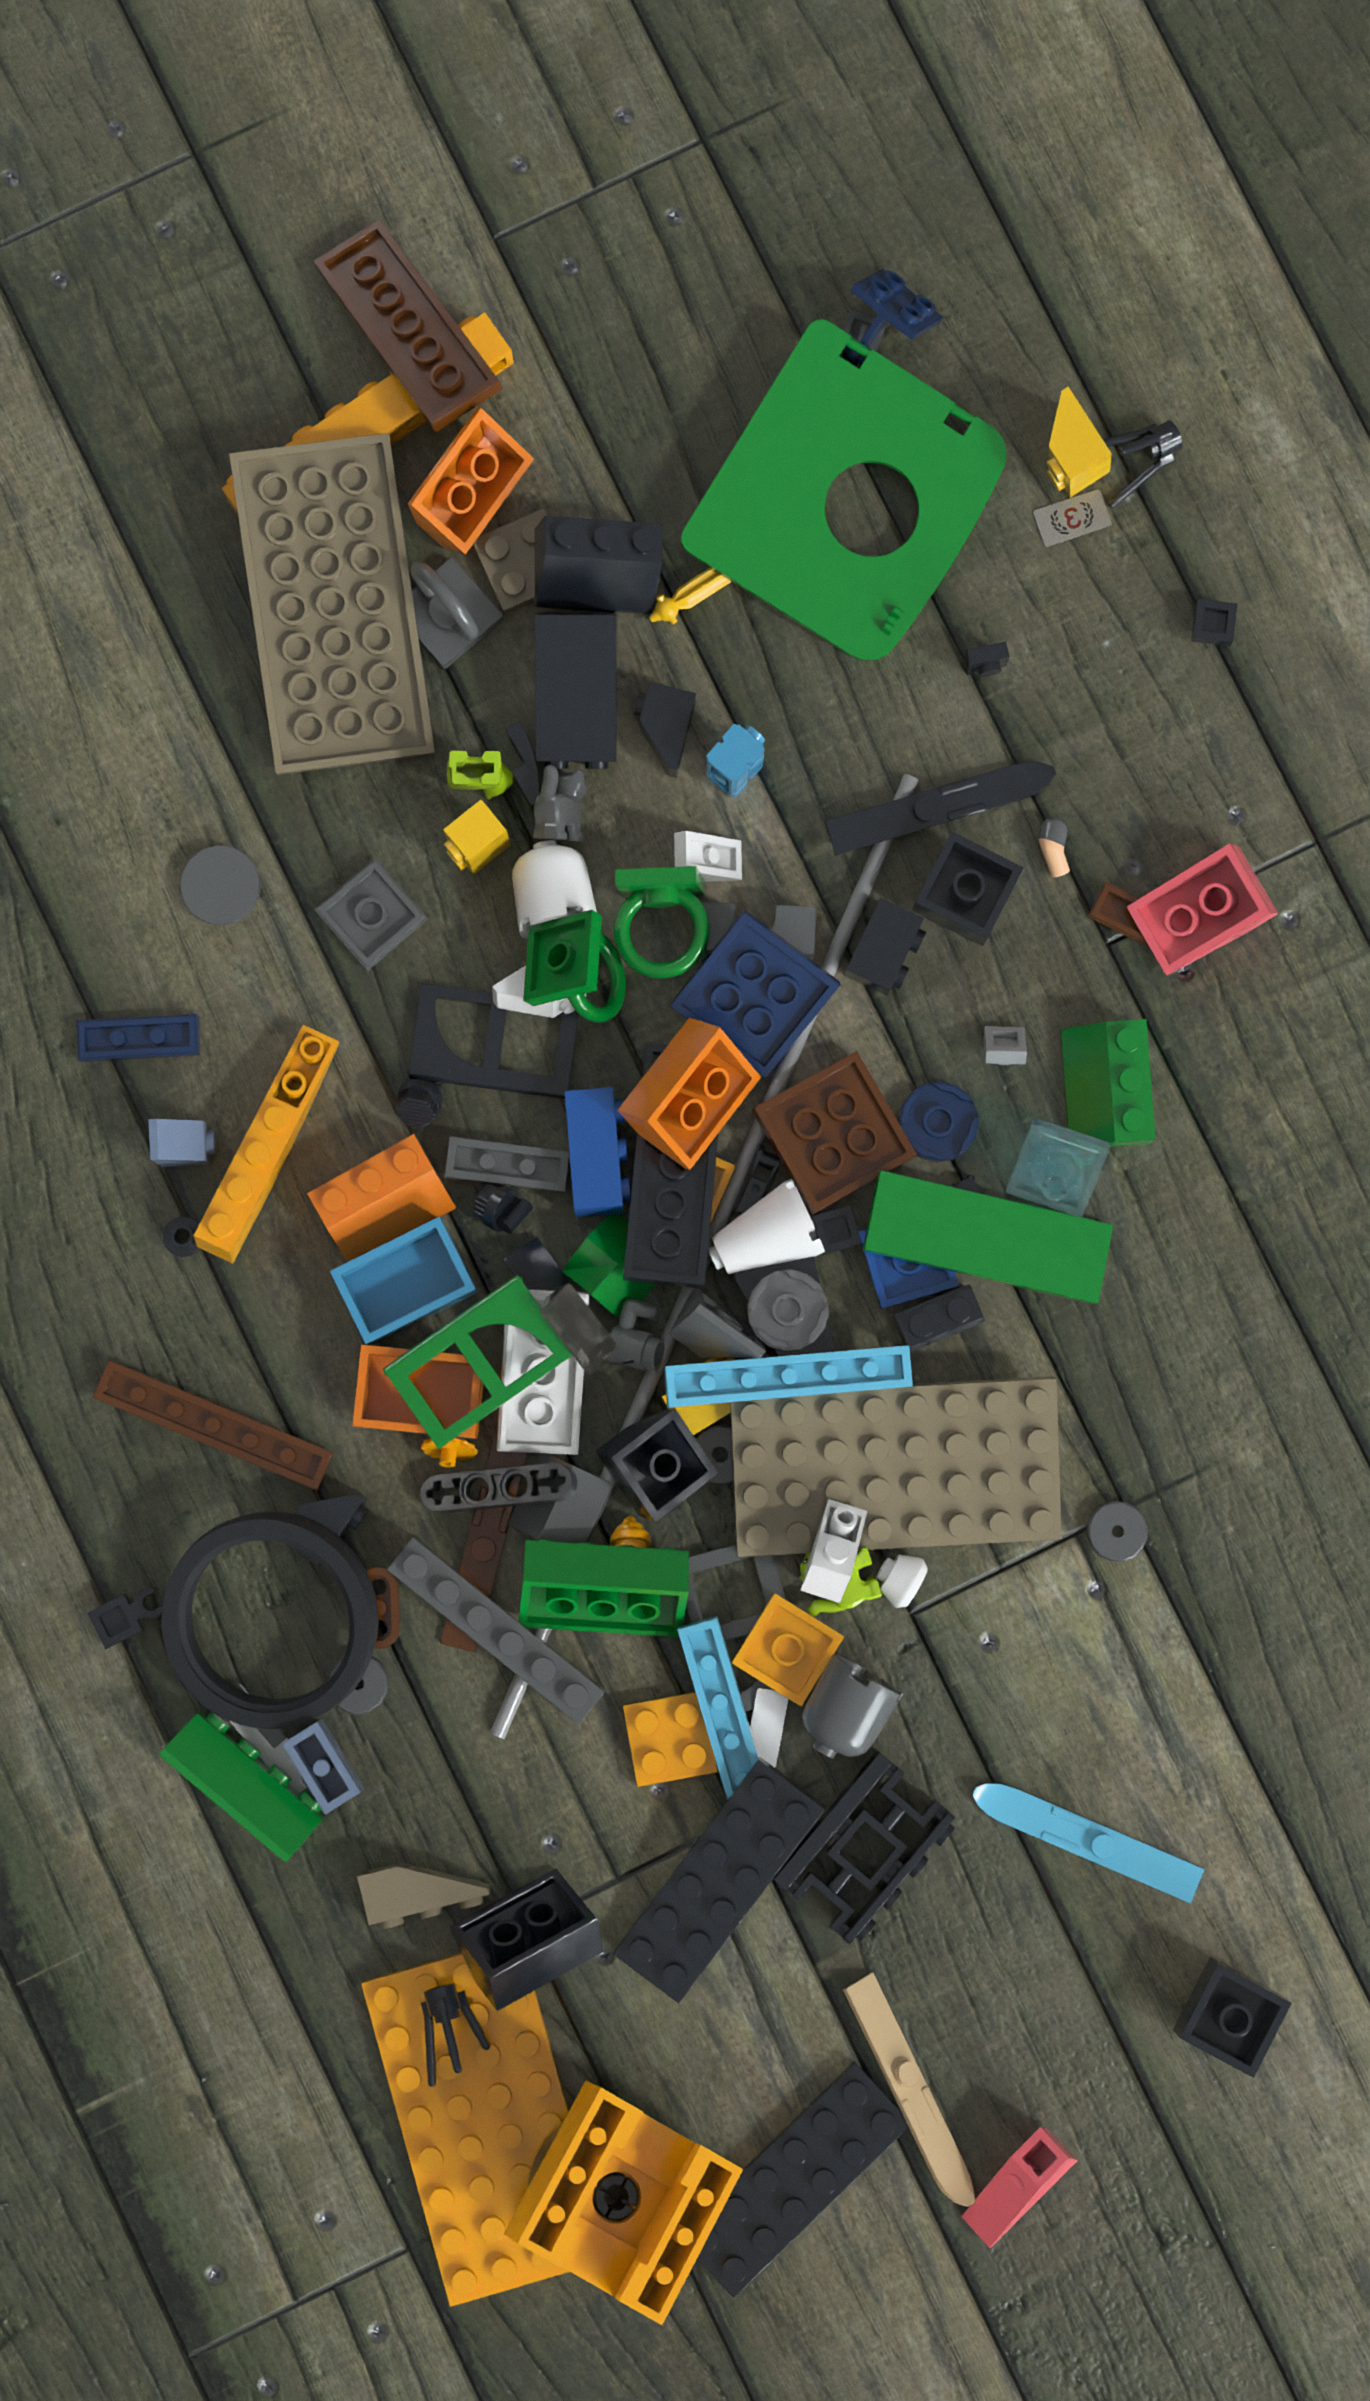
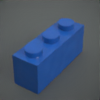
M613 1087L565 1091L575 1216L577 1218L624 1214L623 1202L630 1201L631 1196L629 1177L621 1178L620 1162H628L626 1138H618L617 1123H624V1117L618 1112L623 1101L622 1099H614Z

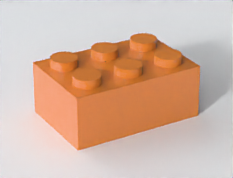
M361 1345L352 1426L427 1434L391 1380L384 1375L383 1368L410 1349ZM441 1353L409 1375V1378L445 1429L482 1404L483 1383L464 1355ZM480 1421L458 1437L478 1439Z

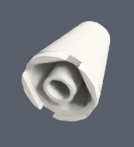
M792 1179L780 1184L712 1236L714 1245L708 1247L716 1269L719 1270L725 1267L728 1274L818 1256L825 1252L820 1238L817 1239L814 1224Z

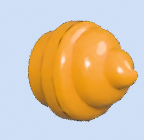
M628 1516L615 1528L610 1537V1546L632 1545L638 1548H649L651 1536L648 1531L644 1530L641 1523L636 1522L635 1517Z

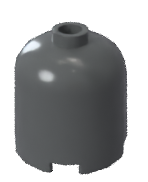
M833 1654L802 1713L804 1728L815 1739L812 1747L832 1759L836 1753L848 1757H856L866 1753L896 1709L903 1695L902 1692L882 1678L877 1683L863 1677L862 1675L866 1668L839 1654Z

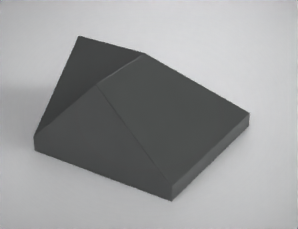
M698 1288L692 1290L668 1333L700 1357L761 1358L766 1352L763 1342L756 1337L751 1326Z

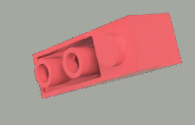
M1040 2127L1007 2160L975 2199V2203L969 2206L961 2217L982 2241L991 2248L1078 2160L1050 2129Z

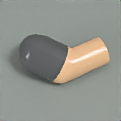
M1057 817L1048 818L1042 822L1039 836V844L1051 877H1059L1070 871L1064 854L1068 830L1064 821Z

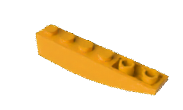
M302 1025L193 1235L198 1248L232 1264L234 1263L307 1117L339 1046L338 1040Z

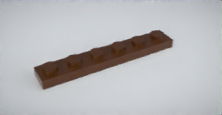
M108 1360L93 1398L315 1490L320 1489L334 1455L332 1451L111 1360Z

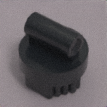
M406 1079V1082L401 1085L396 1098V1113L399 1114L405 1126L424 1129L432 1120H435L440 1113L443 1103L442 1084L431 1083L423 1079Z
M487 1183L476 1196L473 1216L482 1220L486 1227L496 1232L504 1231L512 1234L533 1207L526 1199H520L517 1191L507 1186L498 1187Z

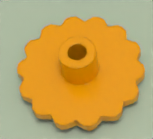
M431 1438L423 1440V1444H421V1449L424 1450L425 1454L430 1455L432 1458H439V1464L449 1468L455 1467L456 1462L474 1459L478 1452L474 1444L469 1443L465 1439L458 1438L453 1439L441 1449L436 1447Z

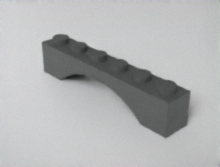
M413 1537L387 1569L578 1725L605 1693L606 1689L507 1613L418 1537Z

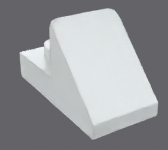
M690 831L674 833L675 867L696 866L705 882L742 880L741 840Z

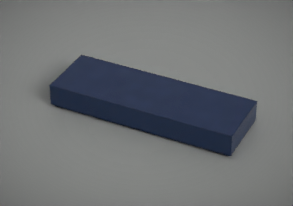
M197 1014L77 1020L78 1061L200 1055L199 1016Z

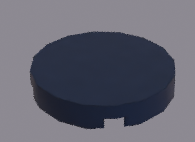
M934 1082L925 1084L911 1092L901 1107L898 1123L917 1156L923 1160L938 1163L951 1161L967 1151L976 1138L979 1118L976 1107L973 1104L974 1102L969 1094L956 1085Z

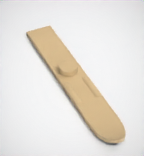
M869 1973L843 1989L933 2179L941 2191L953 2202L965 2207L971 2206L975 2203V2194L964 2160L874 1973Z

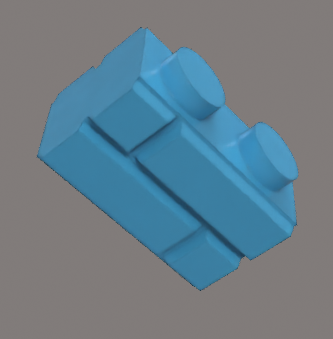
M733 724L723 735L722 743L717 742L706 755L707 778L729 797L736 798L747 786V780H752L763 767L764 737L750 725H746L743 728L739 724Z

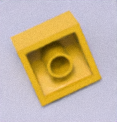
M1068 386L1061 391L1049 443V460L1046 462L1049 470L1046 473L1056 490L1059 492L1064 489L1071 498L1110 472L1112 453Z

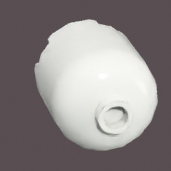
M541 841L534 844L533 849L522 855L515 863L512 870V880L521 938L528 940L529 926L588 910L597 912L588 869L583 856L577 850L557 845L556 841Z

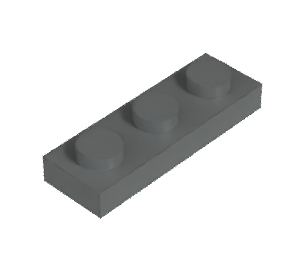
M450 1137L445 1178L565 1193L570 1153L568 1151Z

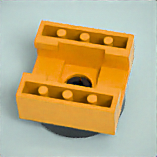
M585 2081L563 2124L546 2139L538 2151L529 2174L527 2191L504 2234L517 2244L560 2268L563 2267L614 2296L615 2299L663 2325L743 2169L647 2116L643 2111L605 2089ZM618 2184L620 2188L618 2200L612 2205H606L604 2200L605 2192L600 2190L601 2187L608 2190L610 2186Z

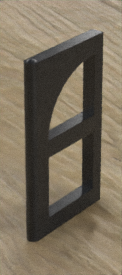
M421 983L410 1069L408 1070L409 1079H423L432 1082L565 1099V1091H570L569 1086L579 1014L576 1010L568 1014L564 1012L559 1014L562 1015L554 1077L499 1070L507 1010L496 1007L493 1003V992ZM436 999L491 1006L483 1067L463 1061L446 1045L437 1023Z

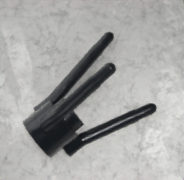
M1171 420L1159 425L1154 423L1140 430L1103 439L1107 447L1141 439L1120 448L1119 454L1126 455L1143 448L1150 459L1157 458L1156 462L1108 502L1109 508H1114L1162 467L1174 462L1173 453L1182 449L1183 442L1178 428Z
M455 1983L442 1985L423 1992L426 2001L421 2003L424 2014L428 2085L430 2087L436 2085L433 2016L436 2024L442 2023L449 2056L455 2073H460L462 2067L451 2020L460 2017L459 2008L484 2050L490 2048V2043L468 2004L465 1990L457 1992Z

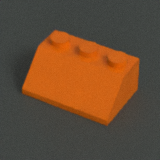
M477 407L408 502L416 524L442 548L466 555L534 458L482 408Z
M689 1017L619 1107L618 1112L641 1137L682 1167L690 1170L761 1076L720 1027Z
M414 1134L307 1193L347 1262L456 1209L455 1204Z

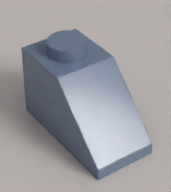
M148 1119L151 1161L163 1168L211 1165V1155L217 1154V1137L215 1130H209V1124L205 1121Z

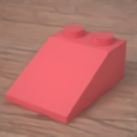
M1230 843L1127 906L1128 911L1166 976L1239 938L1279 914L1239 845Z

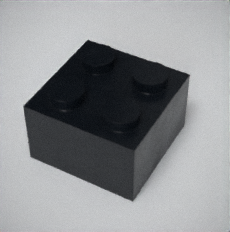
M951 831L915 901L912 911L984 946L1024 867Z
M1210 1957L1173 2031L1180 2039L1254 2078L1292 2003L1283 1995Z

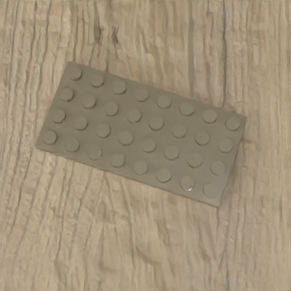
M389 433L229 453L276 775L435 754Z
M1054 1376L915 1383L911 1387L730 1402L736 1550L738 1557L811 1553L828 1499L867 1511L858 1550L865 1546L868 1547V1550L1062 1539L1057 1379Z

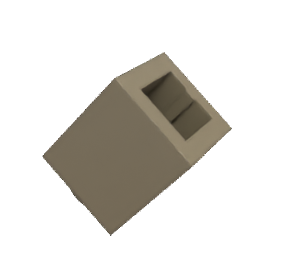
M403 1862L363 1871L357 1876L368 1925L379 1923L380 1929L405 1923L404 1916L419 1913L420 1919L441 1915L444 1913L443 1906L459 1903L460 1909L477 1906L484 1903L483 1896L489 1895L491 1892L489 1883Z

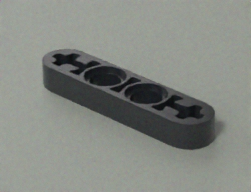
M547 1463L434 1475L424 1482L420 1495L423 1504L430 1510L438 1513H453L562 1502L574 1495L578 1481L576 1474L567 1466L559 1463ZM556 1472H558L559 1476L566 1478V1484L559 1486L558 1493L556 1489L549 1486L539 1487L537 1479L541 1481L554 1480ZM523 1475L528 1482L527 1491L521 1497L515 1498L509 1492V1483L513 1477ZM484 1479L488 1483L489 1493L482 1501H474L470 1495V1487L476 1480ZM441 1484L443 1488L448 1490H459L460 1497L455 1495L445 1496L442 1498L441 1504L439 1500L433 1499V1492L439 1491Z

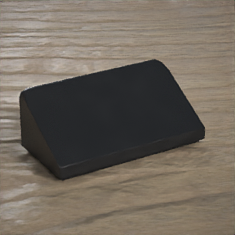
M538 1237L503 1258L514 1275L523 1278V1283L528 1290L576 1292Z

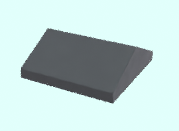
M540 1453L535 1465L559 1463L567 1466L576 1474L578 1481L577 1489L571 1498L562 1502L515 1506L507 1524L538 1540L547 1539L563 1543L588 1542L614 1484L551 1454ZM556 1472L554 1480L541 1481L537 1479L539 1487L549 1486L556 1489L557 1493L559 1492V1486L566 1484V1478L559 1476L558 1472ZM528 1482L526 1483L521 1496L526 1493L528 1488Z

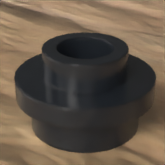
M177 1217L171 1220L163 1232V1242L167 1250L179 1257H189L197 1253L200 1248L196 1246L193 1235L199 1223L189 1217ZM181 1229H187L190 1234V1238L185 1244H179L176 1240V1234Z

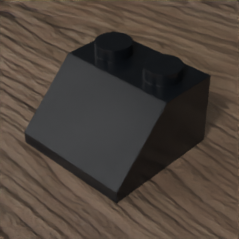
M673 1407L626 1427L595 1451L637 1514L655 1523L718 1474L712 1462L677 1410Z

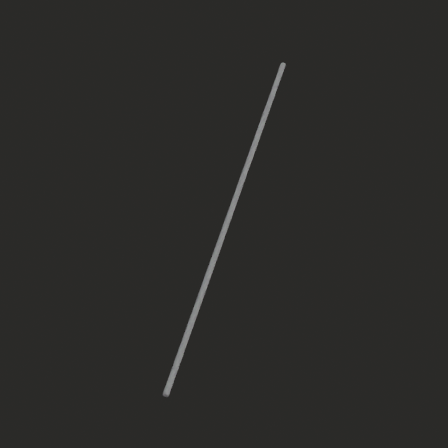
M904 774L893 800L913 795L919 780L911 775ZM893 839L874 844L821 965L833 977ZM817 1015L780 1060L762 1103L785 1091ZM756 1118L711 1221L708 1247L714 1245L711 1237L727 1225L733 1211L731 1209L750 1165L764 1140L765 1133ZM709 1251L707 1254L706 1272L712 1260ZM682 1287L660 1337L665 1342L661 1365L656 1371L646 1370L620 1432L626 1427L643 1420L664 1367L677 1341L668 1333L694 1288ZM604 1467L600 1478L615 1484L616 1481L608 1469ZM535 1628L533 1633L544 1642H547L552 1629ZM517 1674L513 1677L490 1730L492 1735L502 1739L506 1737L528 1686V1683Z

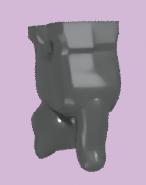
M548 765L543 771L544 778L541 793L534 803L535 825L533 839L584 842V836L580 832L582 808L579 802L587 792L583 770L562 772L557 770L555 766Z

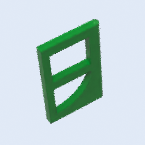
M515 1275L388 1364L383 1370L384 1375L391 1380L436 1447L441 1449L574 1354L524 1285L523 1278ZM488 1325H510L521 1328L536 1336L553 1354L511 1384L505 1386L469 1333ZM453 1344H456L492 1397L445 1429L413 1384L409 1375Z

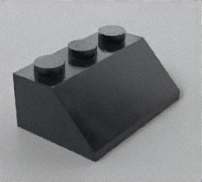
M544 516L534 529L535 607L651 614L653 612L662 567V524Z
M557 1869L546 1873L450 1926L451 1933L477 1986L496 2011L501 2010L604 1952L598 1919Z

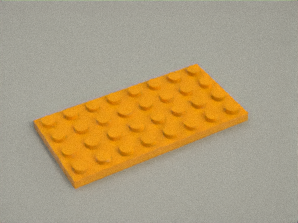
M462 1953L363 1981L361 1983L450 2307L570 2272L517 2244L504 2234L527 2191L529 2174L538 2151L546 2139L563 2124L569 2112L536 1991L534 1990L501 2010L496 2011L477 1986ZM455 1983L457 1992L465 1990L468 2004L490 2043V2048L488 2050L482 2048L459 2008L460 2017L451 2020L462 2067L460 2073H455L449 2056L442 2023L436 2024L433 2016L436 2085L430 2087L428 2085L424 2014L421 2003L426 2001L423 1992L442 1985Z

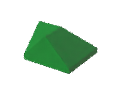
M620 1214L608 1215L584 1240L562 1272L619 1320L623 1303L627 1299L643 1301L656 1284L622 1280L628 1221Z

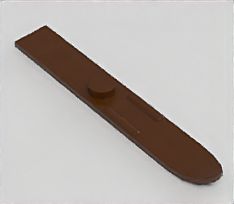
M496 1433L485 1470L524 1466L527 1452L497 1451ZM522 1475L513 1477L509 1483V1492L515 1498ZM484 1479L477 1502L485 1499L489 1493L488 1483ZM513 1507L475 1510L459 1572L489 1598L509 1527L507 1523L512 1515ZM446 1619L440 1644L476 1653L478 1643L449 1619Z

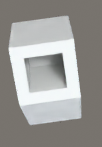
M828 1499L809 1556L800 1591L840 1603L852 1575L867 1515L866 1510Z

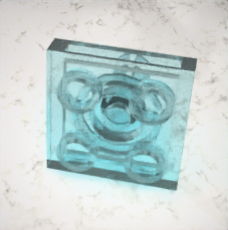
M1033 1117L1009 1178L1006 1193L1074 1216L1083 1217L1108 1155L1110 1143Z

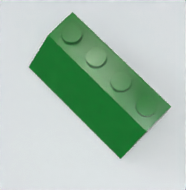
M547 1539L537 1541L525 1540L518 1621L526 1628L679 1637L677 1629L683 1626L689 1593V1551L675 1550L669 1547L653 1549L638 1548L632 1545H595L590 1542L563 1543Z
M204 1711L197 1713L160 1752L159 1756L286 1863L327 1815L321 1811V1807L313 1794L307 1790H304L301 1794L289 1784L292 1778L286 1771L276 1764L269 1767L259 1759L258 1756L261 1754V1751L253 1743L244 1737L238 1741L227 1732L230 1725L221 1716L212 1711L208 1715Z

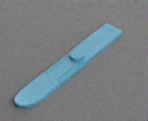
M985 1783L975 1787L973 1790V1797L977 1805L986 1814L1001 1823L1191 1904L1204 1872L1203 1868L1014 1787L1000 1783Z

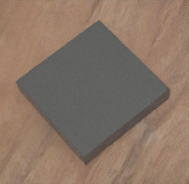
M375 858L315 909V912L367 971L428 920L425 914Z

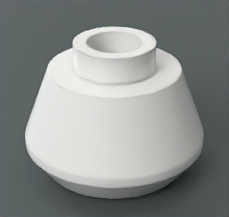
M900 1554L894 1560L887 1557L876 1576L881 1581L880 1591L895 1608L907 1607L920 1588L928 1568L924 1559Z

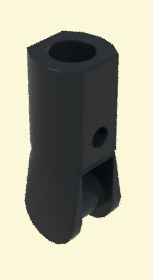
M762 1144L754 1156L731 1209L740 1215L769 1193L781 1165L779 1157L764 1150L765 1146ZM757 1164L772 1170L768 1180L753 1174Z

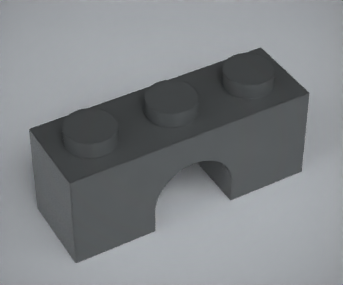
M701 902L708 915L710 926L709 941L701 957V962L704 961L734 923L736 903ZM776 905L775 921L771 930L813 961L816 907Z

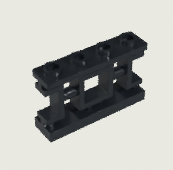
M879 1750L873 1754L807 1833L773 1878L774 1881L785 1890H788L797 1900L813 1885L840 1908L841 1911L831 1921L829 1926L848 1944H851L855 1938L862 1941L876 1924L872 1919L881 1906L886 1910L892 1906L902 1893V1890L898 1887L908 1874L914 1878L928 1862L929 1859L925 1854L934 1843L941 1846L955 1829L951 1824L955 1816L935 1798L922 1813H919L892 1789L904 1775V1772ZM886 1773L888 1777L881 1784L879 1790L894 1802L892 1807L880 1821L863 1807L853 1819L849 1818L848 1816L883 1774ZM908 1814L924 1828L935 1815L937 1820L902 1862L898 1860L908 1846L892 1833L896 1826ZM864 1822L868 1823L894 1846L869 1877L840 1853V1850ZM831 1837L835 1838L836 1840L826 1850V1853L841 1868L827 1884L811 1870L799 1883L796 1880L797 1877ZM853 1878H856L870 1891L874 1889L881 1879L885 1882L848 1925L846 1921L854 1913L855 1909L840 1896L841 1892Z

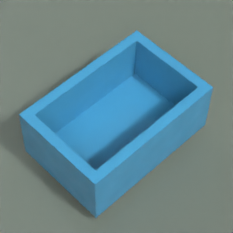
M440 1216L330 1271L365 1344L371 1346L478 1293L469 1271Z

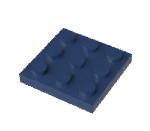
M744 909L671 1001L670 1007L687 1020L690 1017L720 1027L752 1067L766 1078L839 988L840 981Z

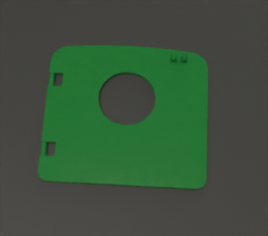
M824 319L816 320L807 327L688 521L680 537L681 545L689 555L850 657L860 661H875L892 651L951 567L974 528L1006 464V445L1001 434L985 421L968 413L956 405L954 401L873 349L864 346L831 322ZM845 346L866 358L860 369L840 357ZM949 413L969 425L964 435L943 423ZM879 463L896 470L908 481L915 494L918 514L914 531L908 541L892 553L877 557L853 553L835 539L828 527L825 516V500L828 489L840 473L857 464Z

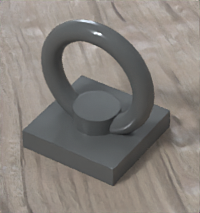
M453 557L436 571L421 561L412 564L410 569L411 575L417 584V587L412 590L418 639L429 654L445 670L504 620V616Z

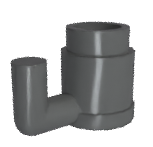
M627 1299L623 1303L619 1323L613 1328L607 1344L606 1359L609 1364L621 1365L641 1371L646 1369L656 1371L660 1367L665 1350L664 1340L654 1337L652 1333L634 1329L637 1316L656 1321L660 1313V1305L637 1299Z

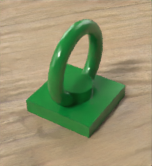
M696 866L615 870V886L626 898L617 913L614 923L615 945L624 962L637 973L656 979L675 977L691 969L704 954L710 935L708 915L704 906L696 897L705 896V880ZM679 904L682 905L690 914L694 927L693 939L686 952L679 958L664 963L649 961L642 957L635 950L630 938V924L637 910L641 906L667 908L678 906Z
M588 910L529 926L524 1002L537 1006L568 998L578 1014L595 1023L607 1022L618 1014L626 994L625 971L617 949L610 939L601 933V914L594 910ZM599 952L607 965L610 977L609 997L607 1002L601 1007L593 1005L584 996L585 993L597 991Z

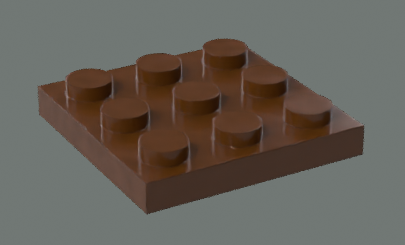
M857 1051L752 1109L754 1116L788 1175L793 1180L811 1215L876 1180L879 1171L890 1172L917 1156Z

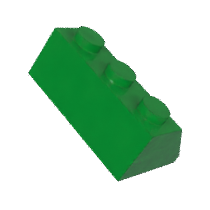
M1147 1019L1106 1021L1061 1029L1069 1150L1149 1145L1156 1140Z

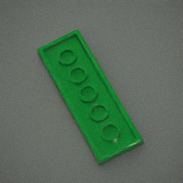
M881 1170L877 1175L862 1251L1095 1305L1099 1302L1113 1225Z

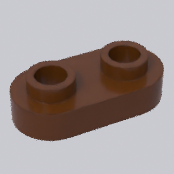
M373 1567L366 1570L372 1583L376 1579H381L386 1584V1591L382 1595H375L378 1604L379 1620L384 1621L388 1629L385 1635H377L375 1649H383L392 1645L400 1634L399 1582L397 1577L385 1567Z

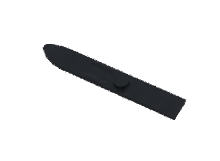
M1026 762L1015 764L826 820L825 825L834 854L837 856L1026 799L1049 785L1056 772L1053 766L1045 763Z

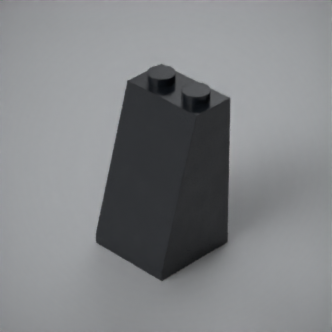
M538 612L535 614L536 761H545V767L553 765L557 769L569 768V761L585 762L586 769L609 768V762H616L618 613Z

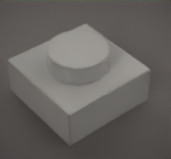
M985 1026L983 1038L985 1063L999 1065L1026 1064L1025 1027Z

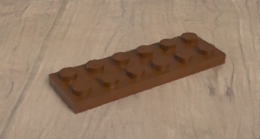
M380 219L313 261L320 275L435 433L502 390L498 378Z

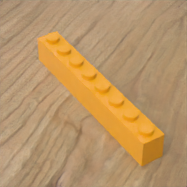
M485 312L477 318L470 316L459 323L458 326L495 376L514 364L511 348ZM390 372L391 375L381 382L373 381L365 385L358 392V397L348 404L340 403L332 407L325 414V419L315 426L307 425L298 430L293 435L292 441L285 446L389 433L390 444L393 445L427 421L392 372ZM231 475L226 481L227 484L222 487V491L238 515L233 477Z

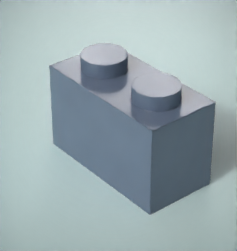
M323 1718L282 1744L325 1815L365 1789Z

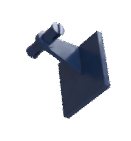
M881 269L855 283L850 290L879 313L860 341L866 347L870 346L888 321L909 339L913 340L940 324L944 318L935 311L936 307L929 299L921 295H915L905 286V281L902 277L889 270ZM847 346L843 349V352L848 355L847 361L852 365L858 363L862 366L866 358Z

